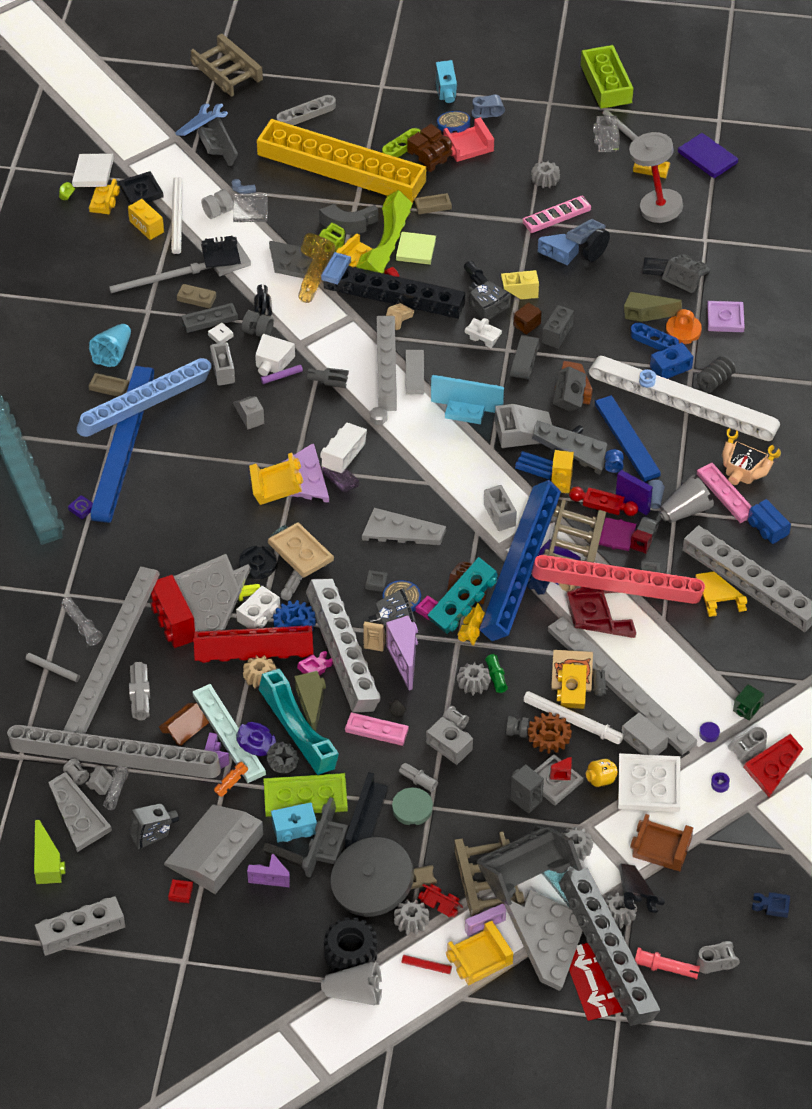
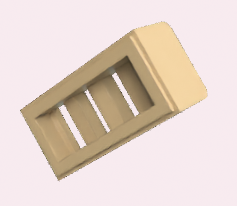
M364 622V648L383 651L386 642L384 625Z

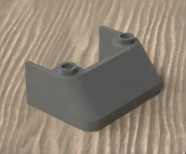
M551 827L541 828L481 857L477 861L480 871L496 898L508 906L512 904L510 898L516 892L515 886L543 872L551 870L556 873H563L570 866L578 871L583 870L572 839Z

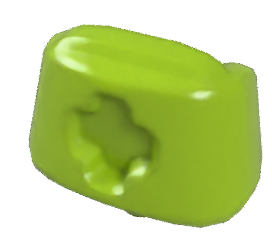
M69 182L64 183L60 187L59 198L68 200L75 187Z

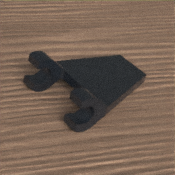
M621 863L619 871L625 907L634 910L636 907L633 905V900L641 902L642 897L647 898V909L652 913H657L656 903L657 905H664V899L653 894L635 865Z

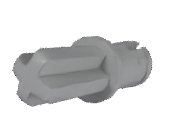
M407 763L402 764L399 769V773L412 780L413 784H419L430 792H433L438 785V781L424 774L423 770L419 771Z

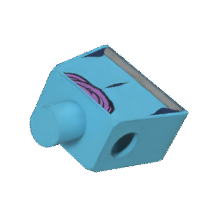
M452 60L436 62L435 86L440 100H445L446 103H452L456 98L457 81Z

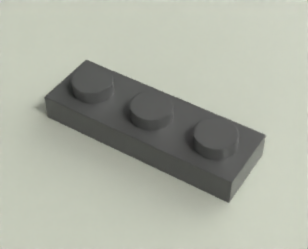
M233 303L182 315L181 318L186 332L189 333L216 326L220 323L238 320V314Z

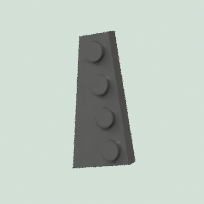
M537 420L532 439L552 450L558 449L560 451L574 452L573 458L580 461V465L584 467L589 466L595 469V473L601 474L607 448L606 442Z

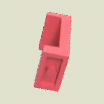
M481 117L474 119V127L462 132L450 133L448 128L443 130V136H447L452 143L451 150H453V154L451 156L454 157L456 162L494 151V138Z

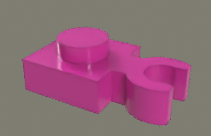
M323 651L318 658L311 655L298 663L297 668L303 674L318 671V674L321 675L325 672L326 668L333 665L332 658L326 660L327 652Z

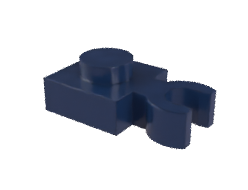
M769 892V896L765 897L761 893H754L753 900L760 903H753L752 910L761 911L767 909L766 915L788 918L790 895Z

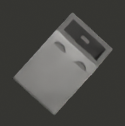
M516 404L495 406V425L501 448L539 444L538 441L532 439L535 424L538 420L552 425L549 412Z

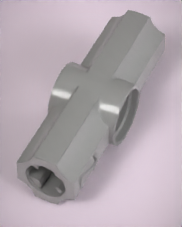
M135 662L130 666L131 683H129L132 717L137 720H145L147 717H150L147 664Z

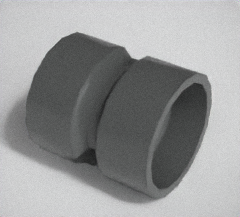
M248 310L243 318L242 332L251 335L256 333V336L261 338L263 334L270 336L274 325V318L265 314L260 316L258 312Z

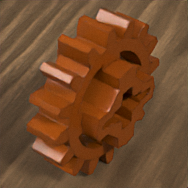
M549 712L548 716L541 713V718L535 716L534 722L530 721L529 742H533L534 748L539 746L540 752L547 749L548 754L553 749L558 753L559 747L564 750L565 744L570 743L572 730H570L571 725L566 724V718L559 719L560 714L554 717L552 712Z

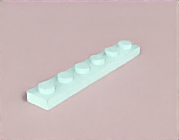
M211 684L193 691L194 699L235 764L243 762L248 767V771L243 775L246 782L249 783L265 776V769L257 756L246 752L239 746L236 740V733L239 728Z

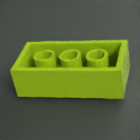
M614 46L582 50L581 68L600 109L632 103L633 86Z

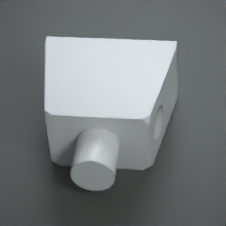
M263 334L255 356L259 374L267 376L269 371L274 373L282 371L295 357V344Z

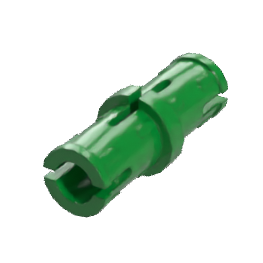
M488 655L485 661L489 668V675L494 683L496 692L503 693L508 689L504 679V670L500 667L497 655Z

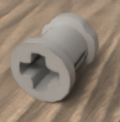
M450 706L443 714L446 720L452 721L460 730H463L469 721V717L459 713L454 706Z
M78 759L69 760L63 767V771L71 776L77 786L83 784L89 778V772L83 770Z

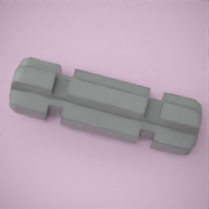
M295 569L281 592L283 600L289 601L292 594L300 583L299 580L303 578Z

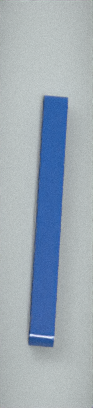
M135 366L127 392L153 381L154 368ZM144 410L117 423L92 505L91 521L111 523Z

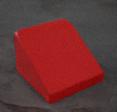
M572 757L551 765V780L571 779Z

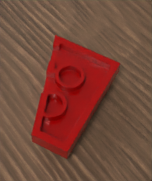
M790 733L745 763L743 768L765 794L770 797L804 748Z

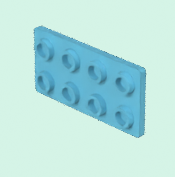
M432 375L431 402L447 405L446 419L481 424L484 411L495 413V406L504 404V387Z

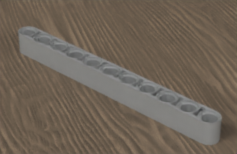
M14 725L7 732L11 748L16 752L66 759L75 758L80 761L203 778H215L221 773L217 753L208 750L24 725Z

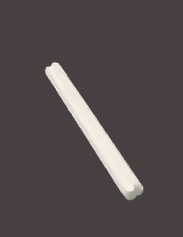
M174 177L171 249L173 254H180L182 178Z

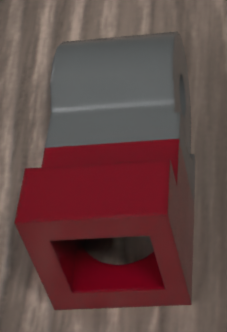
M643 517L637 530L631 536L630 548L646 554L657 532L659 522ZM639 541L645 543V545L639 546L636 542Z

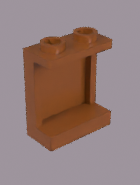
M645 814L644 820H639L636 832H639L638 836H634L630 848L633 849V858L680 872L692 840L694 827L686 825L684 831L651 822L649 821L650 815Z

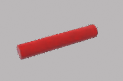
M407 955L402 957L401 963L445 974H451L452 966Z

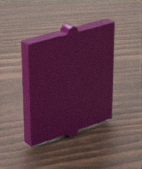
M605 518L599 545L629 551L631 536L635 531L636 524L625 522L622 519Z

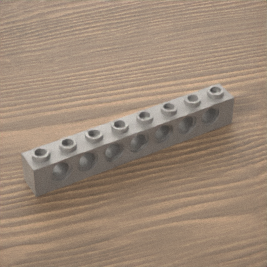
M699 525L684 538V552L803 632H806L812 626V600L804 596L800 591L795 590L785 581L780 580L770 571L765 570L756 564L755 561L748 559L738 550L733 549L723 540L718 539Z
M311 579L306 594L312 610L315 612L317 623L352 713L373 712L380 702V693L376 690L374 678L369 672L368 663L363 657L362 648L357 642L356 633L352 629L350 618L346 614L338 588L335 586L333 579Z

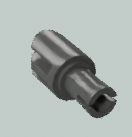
M327 368L324 371L308 369L307 380L322 381L325 386L346 388L349 370Z

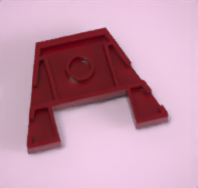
M580 587L567 592L565 598L575 628L630 638L636 637L637 632L632 619L612 620L605 594L619 592Z

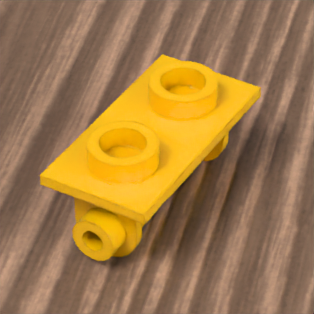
M477 603L475 608L471 607V612L463 621L464 624L468 625H461L457 634L459 641L465 642L469 640L472 646H474L476 639L479 637V629L485 615L479 603Z

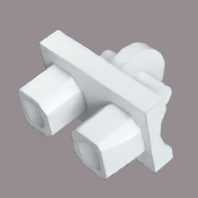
M473 318L470 325L465 328V333L469 334L471 340L478 341L480 339L484 341L485 346L492 348L502 334V330L489 325V320L483 318L482 321Z

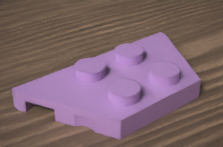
M311 444L294 455L295 459L298 458L301 464L299 472L302 475L303 483L301 484L302 492L290 496L303 497L310 500L315 497L323 499V502H329L314 444Z

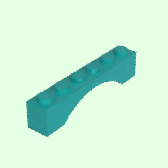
M276 669L263 673L259 685L260 693L316 774L319 775L334 770L339 753L329 739L316 733L307 723L297 706L289 681L282 671Z

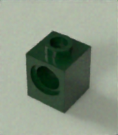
M748 684L736 697L733 711L738 716L750 721L763 706L765 694Z

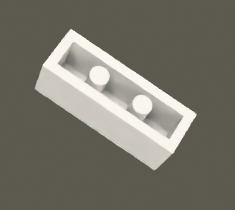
M346 423L343 428L338 430L337 435L331 438L329 445L322 449L320 458H322L321 466L342 473L365 445L367 429Z

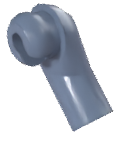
M239 179L232 180L231 182L232 190L241 195L256 193L255 184L243 186Z

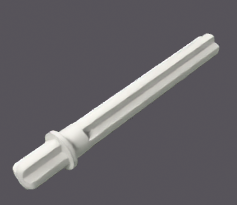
M530 691L524 696L525 703L545 712H552L554 716L560 714L559 718H566L567 722L601 736L602 740L607 739L616 744H620L623 740V733L610 728L608 724L605 726Z

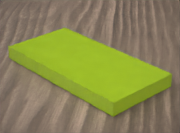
M345 773L264 778L266 817L271 816V811L306 803H312L314 813H322L323 805L327 804L329 797L334 798L335 812L348 811Z

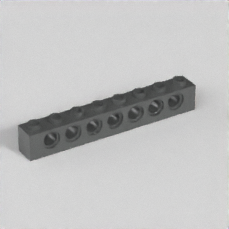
M582 868L583 870L566 871L559 882L561 891L564 893L579 926L582 928L587 942L591 946L596 960L600 964L605 978L609 982L614 996L623 1010L624 1016L627 1018L630 1026L652 1022L660 1012V1008L589 869Z

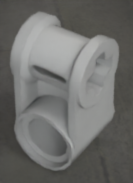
M761 727L752 728L745 734L733 739L728 749L734 751L741 763H745L765 750L767 732Z
M725 941L720 944L702 947L699 950L696 966H700L699 971L701 973L708 974L715 971L733 969L739 965L740 961L738 957H735L733 943Z

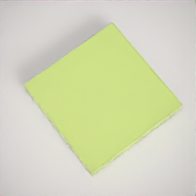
M402 232L396 261L431 265L436 236Z

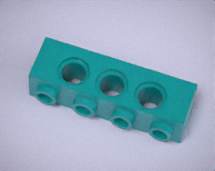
M478 557L428 614L429 620L446 634L450 631L453 632L459 625L458 621L471 612L473 604L482 600L487 588H492L498 580L497 571ZM475 579L482 580V583L478 586L472 584ZM462 594H469L467 600L459 599ZM450 608L457 609L453 615H448L447 610Z

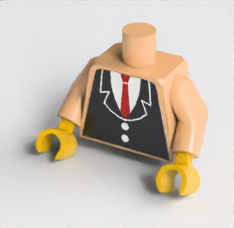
M731 428L727 430L729 439L728 442H725L722 453L723 465L727 468L726 474L730 476L729 482L733 485H738L740 481L750 484L753 480L766 476L774 463V458H778L781 455L780 449L778 448L777 452L772 454L774 445H771L768 448V453L770 454L768 457V454L736 441L734 444L733 441L738 438V431L736 430L735 436H730Z

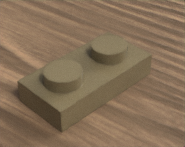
M186 284L182 285L177 294V301L209 309L216 299L215 291Z

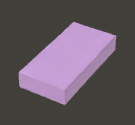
M504 904L465 919L466 934L471 936L483 931L484 924L489 921H493L495 925L506 920Z

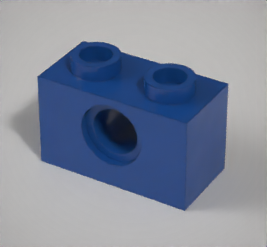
M683 343L652 354L650 368L656 375L668 379L692 369L694 356Z

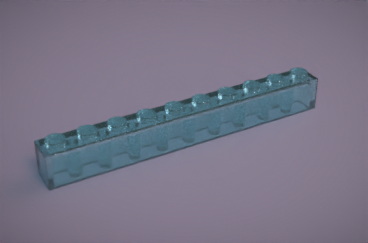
M0 395V455L41 545L63 538L62 530H64L63 522L57 518L58 512L55 505H51L50 493L45 492L44 480L38 477L40 476L38 467L32 464L34 460L31 452L27 453L26 451L28 447L25 439L21 440L20 428L15 427V417L13 414H9V404L7 401L4 402Z

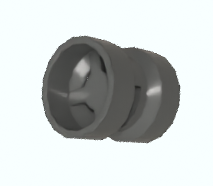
M509 716L506 735L513 736L515 734L526 738L529 718L517 719L515 716Z

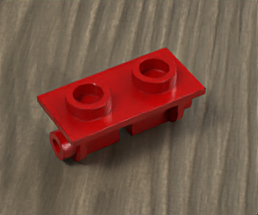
M430 884V886L422 885L426 890L425 892L421 891L418 896L421 903L424 902V904L434 909L439 902L440 905L437 911L449 918L457 916V907L463 908L459 903L460 899L450 893L448 896L440 893L442 889L433 884Z

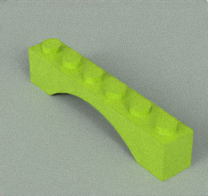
M399 190L388 195L383 204L384 232L379 245L375 249L362 254L356 268L384 274L385 266L390 261L389 257L395 249V243L400 237L401 229L405 226V220L410 214L413 204Z

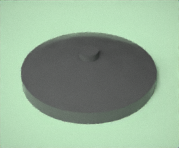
M382 837L362 839L346 848L337 858L331 873V888L340 905L350 913L365 917L382 915L396 908L408 895L414 880L413 864L405 849L393 840Z

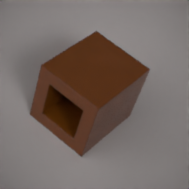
M528 302L514 313L513 326L527 335L541 324L542 311Z

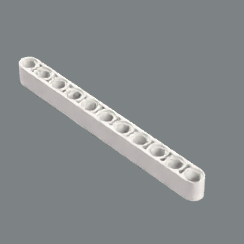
M598 356L589 369V374L596 380L765 441H771L780 427V422L772 416L656 375V382L653 387H643L639 383L640 373L643 370L605 356Z

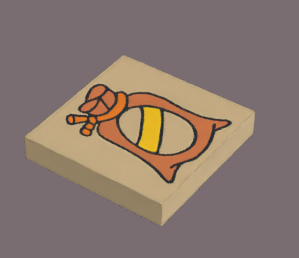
M553 650L551 690L561 689L562 682H558V670H562L563 664L587 665L586 692H591L593 652ZM571 682L566 687L569 690H575L577 685Z

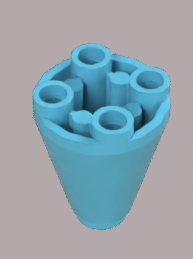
M120 324L94 336L89 342V350L93 362L107 367L117 366L123 358L131 336L130 327L126 324Z

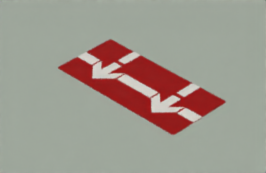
M588 943L577 945L569 971L587 1020L590 1021L623 1012L609 982L605 978L600 964L596 960L591 946Z

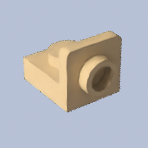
M399 303L388 307L386 316H395V330H400L402 321L413 317L414 310Z

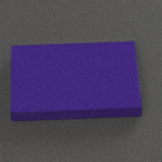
M700 133L678 148V153L713 178H716L738 163L737 157L704 133Z

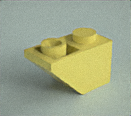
M536 270L501 274L503 288L519 299L538 298L539 281Z

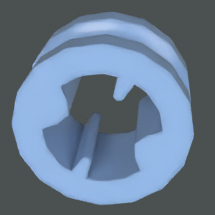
M648 369L643 370L640 373V385L646 388L653 387L656 382V373Z

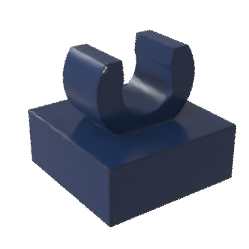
M531 574L527 587L530 590L534 589L538 595L545 594L550 582L537 580Z

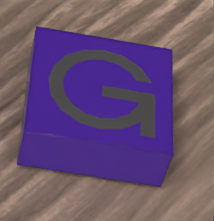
M80 495L68 506V509L79 518L84 519L91 513L93 503Z

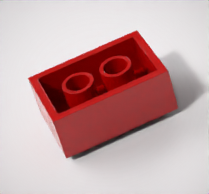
M173 575L158 579L150 594L152 600L150 605L153 613L158 614L157 620L160 627L165 629L164 634L167 642L171 641L174 648L194 642V617Z

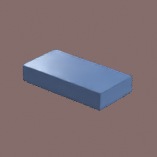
M334 252L321 275V280L338 285L351 262V256Z

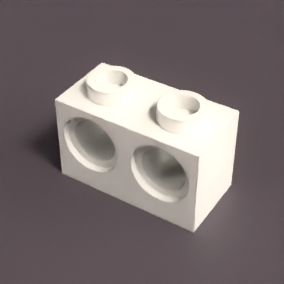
M261 586L236 609L237 621L248 629L263 628L267 621L276 614V608H281L280 597L264 586Z

